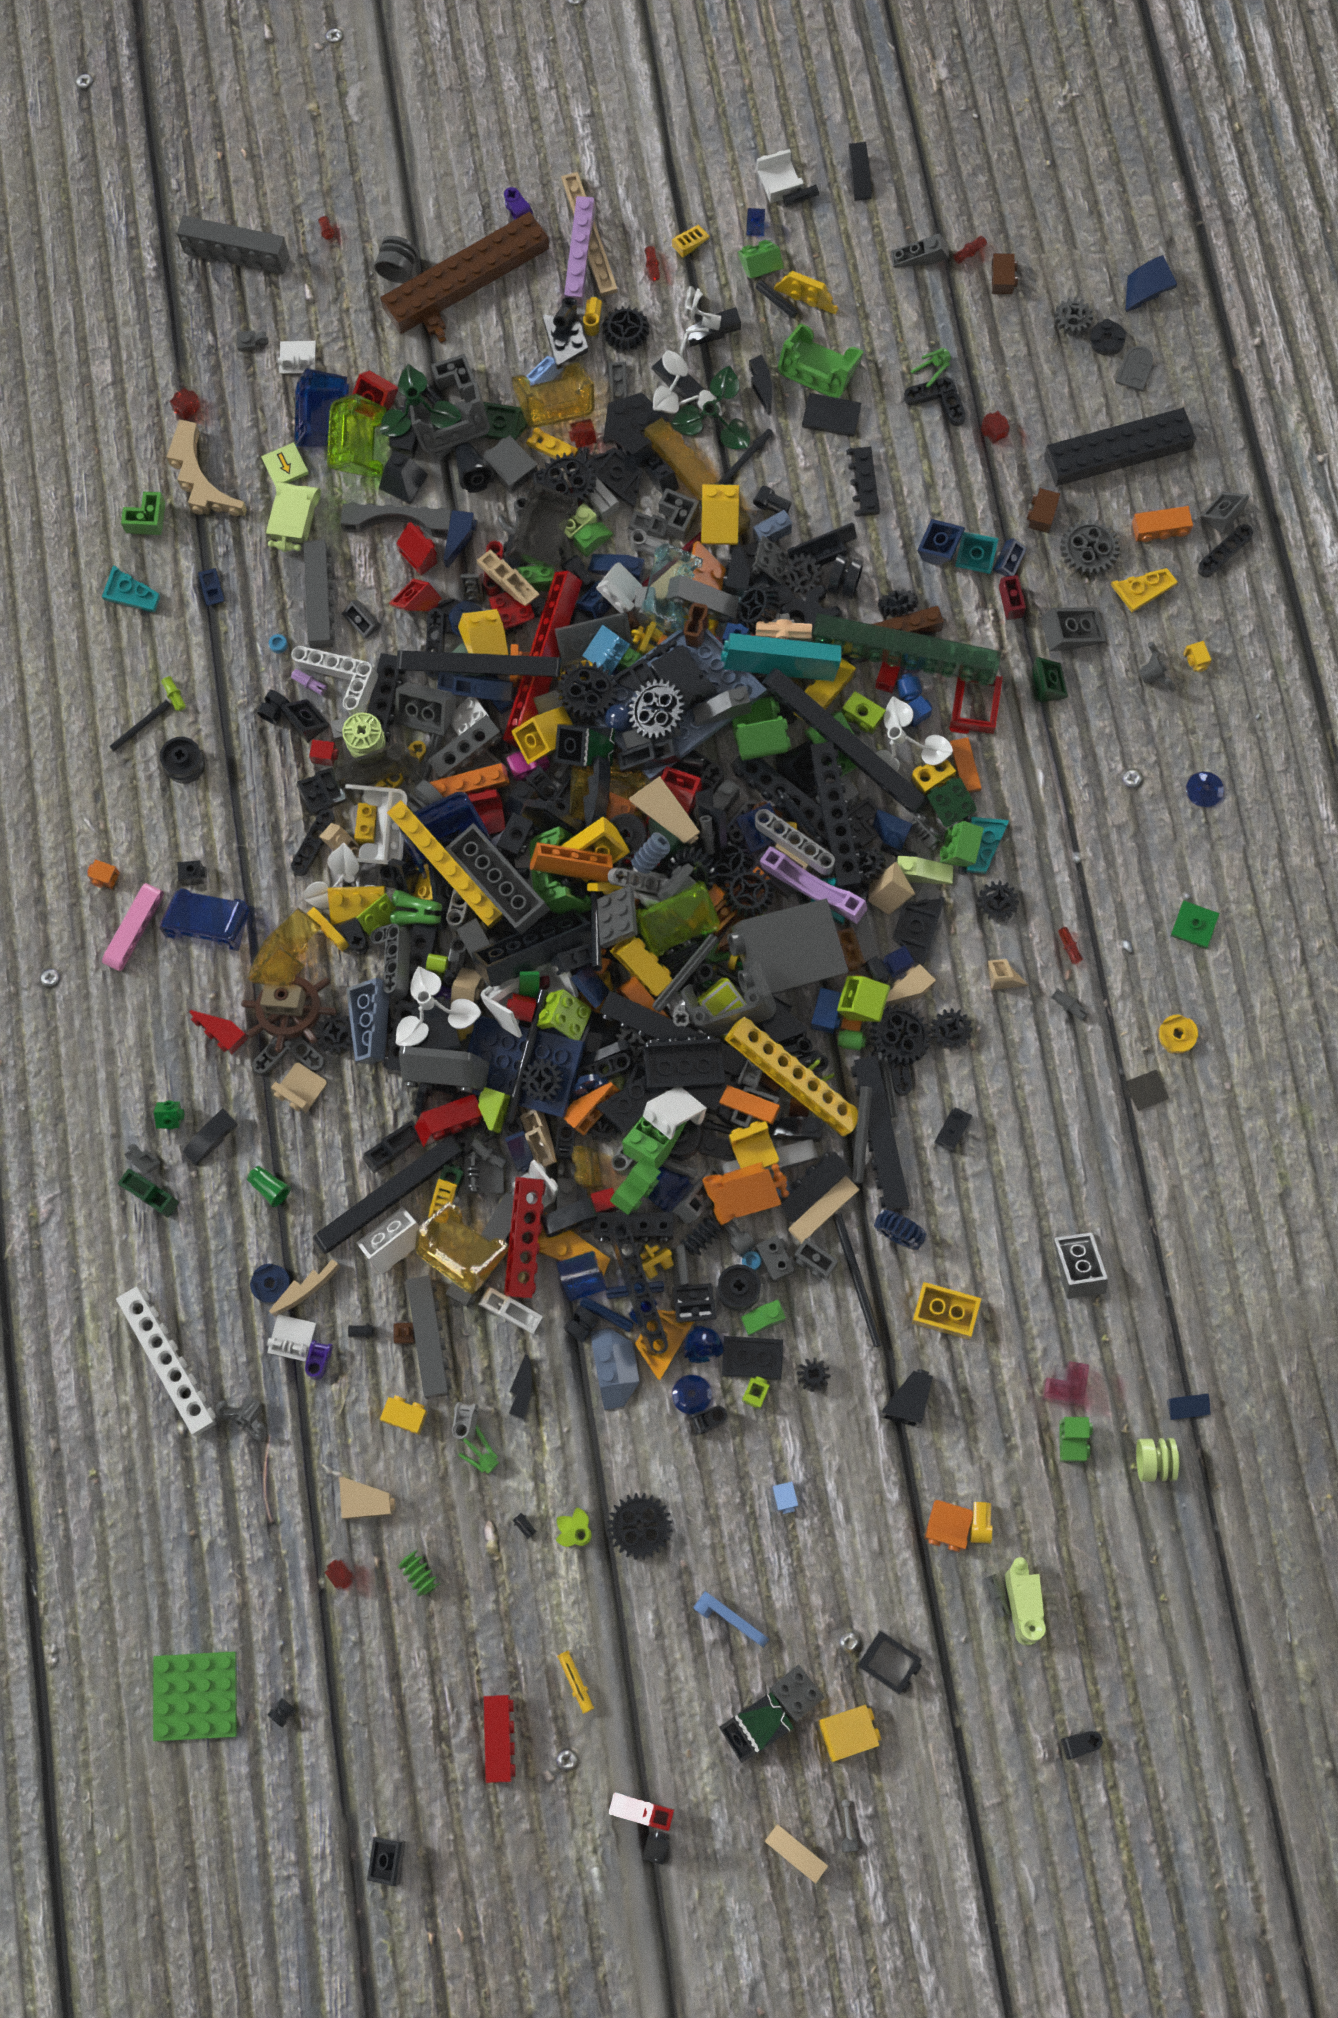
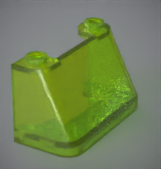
M358 394L337 399L331 404L327 465L329 468L371 478L382 477L383 464L381 461L373 459L375 428L381 426L382 417L386 413L385 407Z
M699 881L692 884V890L687 888L685 891L652 906L649 905L646 907L647 910H635L636 924L649 953L652 952L656 957H659L666 953V949L706 931L711 933L719 929L720 921L704 882Z

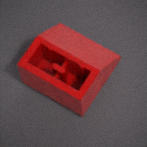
M410 522L402 532L396 545L398 552L422 576L438 563L437 552L434 549V542L430 538L426 539L421 528L414 526Z

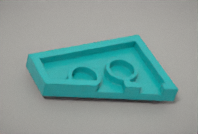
M113 565L102 594V599L155 613L160 595Z
M971 817V824L983 827L984 830L976 863L968 866L967 872L986 874L1009 820Z

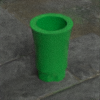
M256 1166L247 1175V1181L273 1208L279 1206L290 1193L291 1186L280 1181L260 1166Z

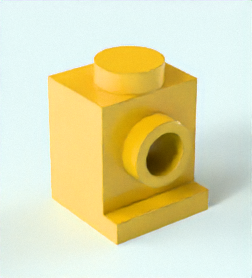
M1204 641L1187 645L1183 652L1184 657L1187 656L1188 664L1193 667L1194 672L1207 670L1212 661Z

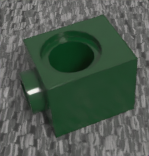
M444 1165L439 1179L446 1181L448 1176L455 1175L456 1180L453 1184L457 1185L455 1193L457 1197L464 1179V1172L457 1165ZM441 1188L442 1191L450 1193V1191Z

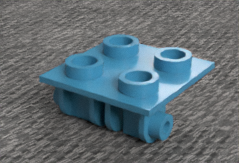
M602 625L582 656L592 663L596 662L597 668L603 665L602 671L609 669L608 675H611L630 647V644Z

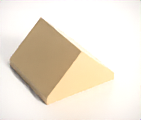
M894 862L887 868L884 874H880L878 880L874 879L870 883L868 901L890 915L915 895L897 862Z

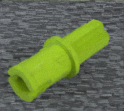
M171 676L163 678L161 683L167 692V698L171 700L176 711H183L186 705L180 695L181 691L176 688Z

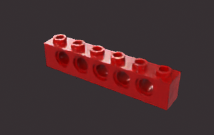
M516 1177L504 1289L505 1296L532 1298V1294L535 1293L534 1274H537L538 1270L536 1255L539 1254L540 1250L538 1235L541 1234L542 1230L540 1215L543 1214L544 1210L542 1196H544L546 1190L544 1179ZM529 1193L533 1195V1201L530 1204L526 1200ZM526 1213L531 1215L529 1223H526L524 1220ZM525 1232L529 1235V1240L526 1243L522 1240ZM523 1252L527 1254V1260L524 1263L520 1259ZM521 1272L525 1274L523 1282H520L518 1279Z

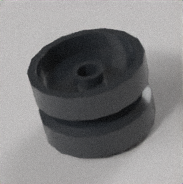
M838 554L830 573L827 593L837 595L843 585L842 596L852 600L859 584L864 561L854 558L848 569V556Z
M185 736L172 738L163 745L160 751V762L167 775L173 781L180 784H189L196 781L203 774L205 759L199 746L192 739Z
M623 813L609 820L617 828L630 851L627 855L635 854L647 842L649 835L647 825L637 815ZM628 831L630 837L626 838L624 832Z
M688 1120L680 1134L682 1139H677L668 1157L678 1161L688 1160L699 1150L701 1144L700 1126L691 1120Z
M736 1264L729 1266L721 1273L718 1279L717 1293L721 1303L726 1308L742 1312L749 1310L757 1303L760 1297L761 1282L758 1274L752 1268ZM741 1286L742 1291H738L736 1287Z

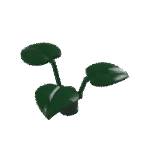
M408 364L398 382L399 392L407 399L405 402V413L403 414L399 409L388 410L382 417L380 433L388 437H399L406 434L412 425L411 420L406 417L410 405L417 406L422 403L432 413L430 421L438 429L456 424L461 420L462 416L458 408L447 401H438L434 406V410L431 409L420 395L427 388L428 382L425 375Z
M727 366L721 369L712 379L710 391L714 396H719V398L707 401L703 405L701 416L698 408L692 405L684 406L677 412L670 423V426L675 431L683 435L693 436L703 429L701 419L705 415L709 418L717 417L726 426L721 432V441L727 448L745 449L749 446L750 431L747 424L738 418L733 419L728 424L719 415L720 409L716 404L723 397L725 399L734 398L739 392V379L732 367Z

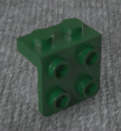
M956 777L951 778L945 782V786L941 788L937 786L929 791L930 794L927 795L944 827H949L977 811V807L960 777L958 779Z

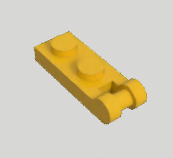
M537 427L534 428L532 437H529L526 441L529 447L555 460L557 459V454L560 458L563 457V453H566L567 457L571 453H573L574 457L578 454V448L543 432Z

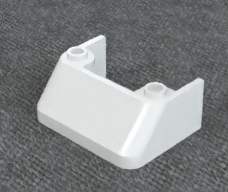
M346 784L345 788L364 790V801L368 805L377 806L375 844L365 843L360 847L359 857H356L358 862L388 864V861L392 858L402 860L404 832L387 812L400 800L407 806L406 793L401 789Z
M551 964L542 965L534 970L539 971V977L549 976L550 986L545 990L549 992L548 995L550 992L564 989L575 997L579 996L576 986L571 980L572 975L570 971L557 975L558 966H551ZM519 977L507 980L499 986H488L481 992L484 1004L502 1028L520 1038L522 1036L518 1026L520 1019H516L513 1012L506 1008L508 998L512 999L513 993L519 994Z

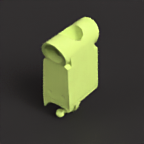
M276 482V495L266 534H270L271 539L279 541L270 540L268 542L269 547H277L282 552L300 551L302 549L300 544H293L292 542L304 544L303 541H308L314 508L321 497L320 488Z
M1019 1557L1014 1560L1011 1568L1005 1573L1006 1589L1015 1626L1016 1639L1024 1646H1031L1041 1639L1046 1631L1043 1618L1039 1574L1029 1575L1027 1561Z

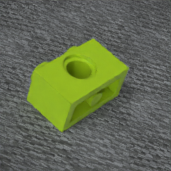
M856 691L853 692L842 708V714L846 721L857 724L862 731L871 734L880 725L886 712L885 709ZM865 712L867 715L860 716L858 713Z

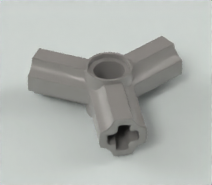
M677 992L667 1004L670 1009L669 1012L674 1018L673 1023L684 1027L688 1025L696 1031L700 1030L692 1021L683 997Z

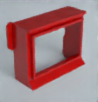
M958 670L949 727L951 732L968 734L969 731L994 734L1003 679L1002 675L1000 677ZM965 681L995 686L990 722L960 717Z

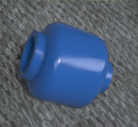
M912 673L901 675L902 678L896 683L899 697L904 699L905 702L915 700L922 694L920 678L913 676Z

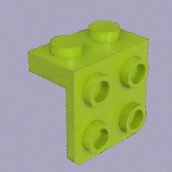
M564 989L550 992L546 998L545 1007L539 1014L537 1026L541 1029L555 1027L570 1039L579 1041L591 1014V1008Z

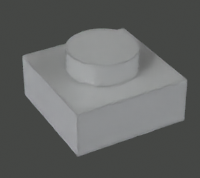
M348 718L330 721L335 741L344 739L342 729Z

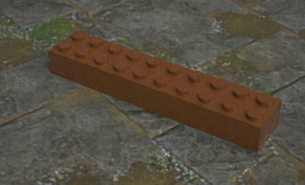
M529 211L381 296L382 308L399 333L403 334L422 323V318L437 311L439 313L550 249L548 236Z

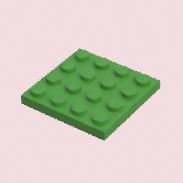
M236 1651L153 1656V1741L237 1737Z

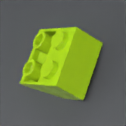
M847 976L837 1011L847 1020L880 1022L890 986L863 976Z

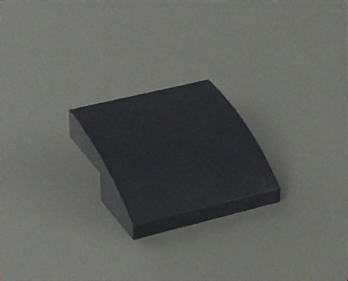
M332 767L315 772L314 776L299 780L296 783L310 816L319 814L322 810L331 809L347 800Z
M711 1283L672 1287L677 1323L717 1319Z

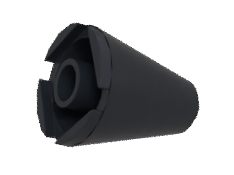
M461 443L455 451L460 486L463 490H468L469 493L483 491L488 488L487 484L490 481L491 483L494 481L493 469L470 443Z

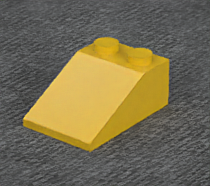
M702 484L701 544L738 545L739 485Z
M497 609L462 614L458 628L468 653L509 655L503 623Z

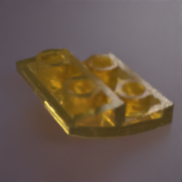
M573 1146L572 1161L573 1164H576L577 1171L574 1172L576 1183L583 1188L603 1189L598 1151L589 1147Z

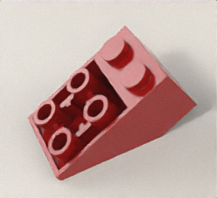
M666 766L661 779L687 815L690 816L696 802L695 794L700 792L702 788L701 778ZM647 817L646 824L659 829H663L656 822Z

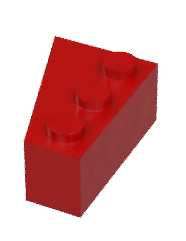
M475 1094L421 1113L414 1127L423 1147L480 1123L483 1116Z

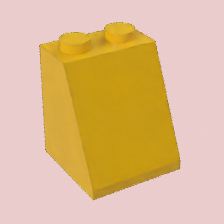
M564 706L534 716L511 731L528 765L555 753L557 724L573 725Z
M865 1704L818 1720L832 1762L879 1746L878 1741H881V1736L878 1728L874 1729L872 1720H875L871 1707L867 1708Z

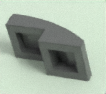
M634 511L628 529L632 531L641 529L645 531L646 535L664 538L669 520L654 514L650 517Z

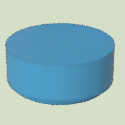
M276 634L269 639V647L272 652L280 654L286 651L288 642L283 635Z
M749 1251L744 1254L742 1265H746L754 1271L761 1267L762 1259L757 1252Z

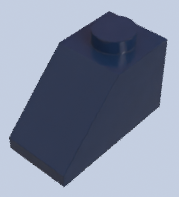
M878 809L872 826L883 843L902 850L913 824Z

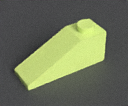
M898 856L897 863L908 882L953 884L952 865L919 857Z

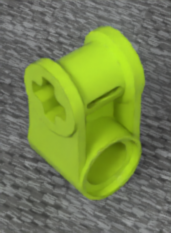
M428 954L426 970L435 973L441 981H444L443 976L448 966V957Z

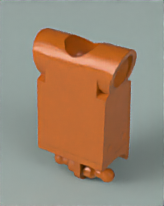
M759 1162L725 1173L724 1175H710L702 1179L707 1195L715 1204L713 1211L720 1225L729 1222L734 1217H741L781 1205L776 1188L781 1190V1195L784 1198L788 1197L789 1192L786 1189L787 1178L780 1172L778 1164H773L771 1167L774 1171V1178L771 1177L769 1169H765L763 1163Z

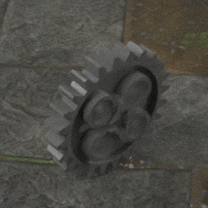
M1089 519L1087 524L1084 520H1081L1080 525L1075 522L1073 527L1069 526L1068 532H1064V538L1061 539L1060 550H1062L1061 557H1065L1064 563L1070 562L1068 568L1075 567V573L1081 570L1082 576L1085 572H1088L1089 577H1091L1092 572H1095L1096 576H1098L1100 570L1105 573L1106 568L1111 569L1112 564L1116 563V558H1118L1120 553L1118 552L1120 545H1117L1119 539L1115 538L1116 532L1110 533L1112 527L1106 529L1104 528L1105 523L1100 526L1098 520L1093 524L1091 519ZM1089 535H1095L1097 538H1092ZM1100 549H1103V550H1105L1106 552H1105V553H1102V552H1100L1099 550H1100ZM1087 557L1090 561H1086L1083 558Z

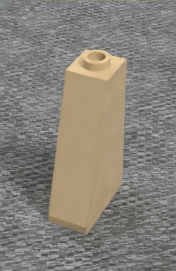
M660 776L629 798L631 804L684 845L686 843L691 845L699 839L700 831Z

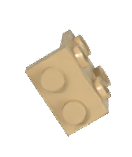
M295 1063L281 1084L275 1081L271 1089L274 1091V1096L282 1102L286 1100L290 1103L289 1106L297 1112L301 1110L306 1114L326 1087L327 1082L302 1064Z

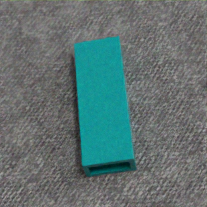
M730 633L728 640L724 641L721 662H724L723 669L769 674L773 668H777L788 677L834 682L841 663V646Z

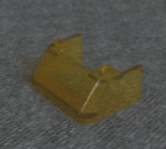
M298 907L264 940L246 978L252 983L289 986L295 979V975L304 968V965L296 959V956L299 953L302 955L308 949L307 943L309 939L322 926Z

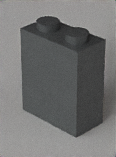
M510 435L507 438L501 439L494 448L488 449L482 456L493 469L495 478L510 494L533 478L532 471H538L537 463Z

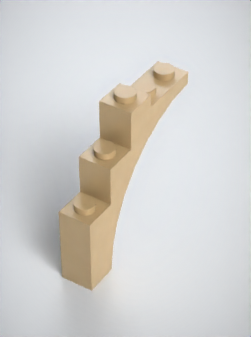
M179 419L167 459L170 466L175 469H181L177 481L180 488L191 492L188 501L191 511L198 515H209L210 509L216 512H228L233 516H245L247 509L243 501L231 498L220 492L202 474L197 459V443L200 434L197 423Z

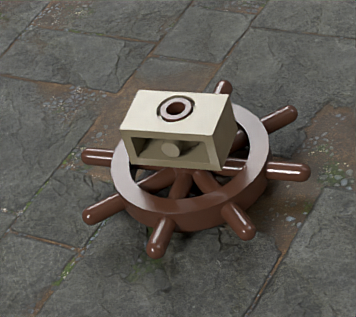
M300 963L295 964L292 976L281 977L274 981L266 972H263L261 978L265 985L257 1001L243 1000L241 1002V1006L244 1008H255L256 1017L259 1021V1024L247 1032V1036L252 1038L262 1030H265L268 1034L277 1038L275 1046L277 1053L283 1051L285 1039L305 1035L310 1043H316L317 1038L311 1029L317 1023L320 1014L335 1015L337 1013L335 1008L322 1007L318 994L320 990L330 984V979L324 978L313 986L309 981L300 977L302 970ZM311 997L312 1006L304 1005L305 1001ZM265 1013H270L272 1015L266 1018ZM302 1013H309L304 1020L300 1017ZM282 1017L280 1027L272 1025V1023ZM290 1019H293L294 1022L297 1024L295 1026L288 1027Z

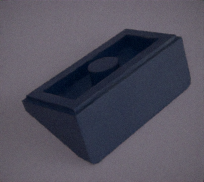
M1015 538L1007 540L993 571L1006 577L1014 576L1027 548Z
M1209 1393L1169 1398L1167 1400L1170 1420L1211 1415Z

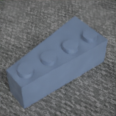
M374 978L346 988L355 1062L369 1065L383 1061L385 1058L389 994L383 990V979Z

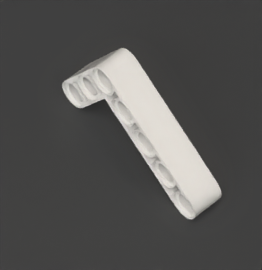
M303 646L293 649L291 656L300 668L351 680L343 700V707L351 716L365 711L378 679V673L369 662Z

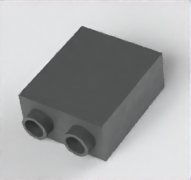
M827 898L742 920L731 927L733 933L727 936L728 946L732 955H740L744 970L738 972V980L744 993L749 988L756 986L749 967L756 960L759 961L772 995L838 978L848 973Z

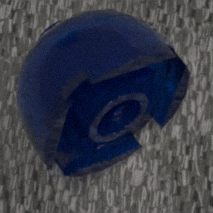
M697 1326L685 1336L683 1342L684 1356L691 1363L709 1362V1357L715 1355V1358H718L724 1350L719 1334L715 1330L704 1326Z

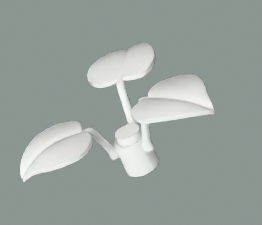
M689 286L687 292L685 316H687L688 309L691 310L692 320H694L695 313L703 316L702 325L705 328L687 330L680 347V356L682 358L684 345L689 335L702 331L709 332V328L719 330L722 317L698 310L697 303L703 294L698 288L695 291L693 286ZM693 296H694L693 305H692V307H691L690 302H691V300H692V298H693Z
M670 350L665 351L662 358L663 365L670 374L676 375V378L670 389L664 386H659L656 389L653 398V410L674 414L679 410L680 405L695 399L698 400V405L703 410V405L707 401L717 399L710 391L702 390L700 396L696 395L678 402L679 398L672 390L680 376L685 377L687 375L688 368L683 358L677 353ZM717 402L716 404L720 409L719 415L722 416L720 403Z
M893 696L884 714V725L888 729L887 735L891 739L892 754L887 750H880L876 754L896 772L899 770L900 762L894 758L896 755L895 744H902L905 740L924 749L921 756L924 762L929 765L941 764L950 757L953 749L944 737L939 735L928 736L924 746L906 735L902 727H906L912 722L913 710L907 703Z
M343 843L329 855L327 861L329 868L333 872L342 874L333 887H338L342 880L348 883L356 881V886L360 887L361 878L358 875L361 867L354 853ZM314 882L305 889L303 898L306 902L317 908L327 909L329 908L327 892L329 887L325 882Z
M418 967L413 975L410 990L411 995L420 1005L418 1008L420 1019L415 1016H408L400 1021L396 1031V1044L411 1047L425 1040L429 1027L422 1023L424 1021L423 1011L431 1010L434 1005L450 1014L448 1022L456 1029H465L471 1026L480 1017L481 1011L475 1003L467 999L453 1001L451 1010L445 1008L433 998L441 989L440 978L435 973Z

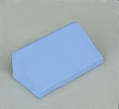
M547 356L524 378V381L536 391L541 392L563 371V367L556 369L554 358Z

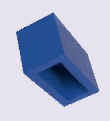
M820 987L811 1029L833 1034L834 1028L838 1029L841 1018L837 1017V1008L841 992Z

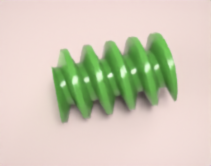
M416 1550L406 1556L398 1568H406L403 1575H410L407 1581L408 1583L415 1582L412 1585V1589H419L416 1594L419 1597L429 1594L440 1586L441 1583H433L437 1577H429L432 1570H424L427 1563H419L423 1557H415L418 1552Z

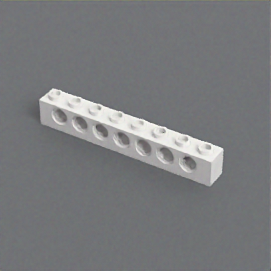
M136 1286L116 1298L189 1431L196 1437L216 1425L214 1420L216 1415L211 1407L207 1408L205 1404L207 1399L201 1390H197L195 1386L197 1381L193 1374H188L185 1369L188 1366L186 1361L176 1353V1350H178L177 1345L173 1339L169 1340L166 1334L169 1331L165 1324H160L158 1321L159 1313L156 1308L149 1305L148 1300L150 1298L147 1292ZM139 1305H143V1312L136 1314V1308ZM148 1322H153L152 1329L145 1331V1325ZM161 1338L163 1341L162 1345L159 1348H155L154 1342ZM171 1355V1363L164 1365V1358ZM181 1372V1379L174 1382V1374ZM186 1389H190V1397L183 1399V1392ZM200 1406L201 1411L199 1415L193 1416V1408Z

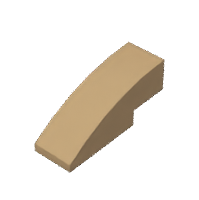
M778 1824L765 1840L769 1846L815 1884L828 1867L826 1863Z

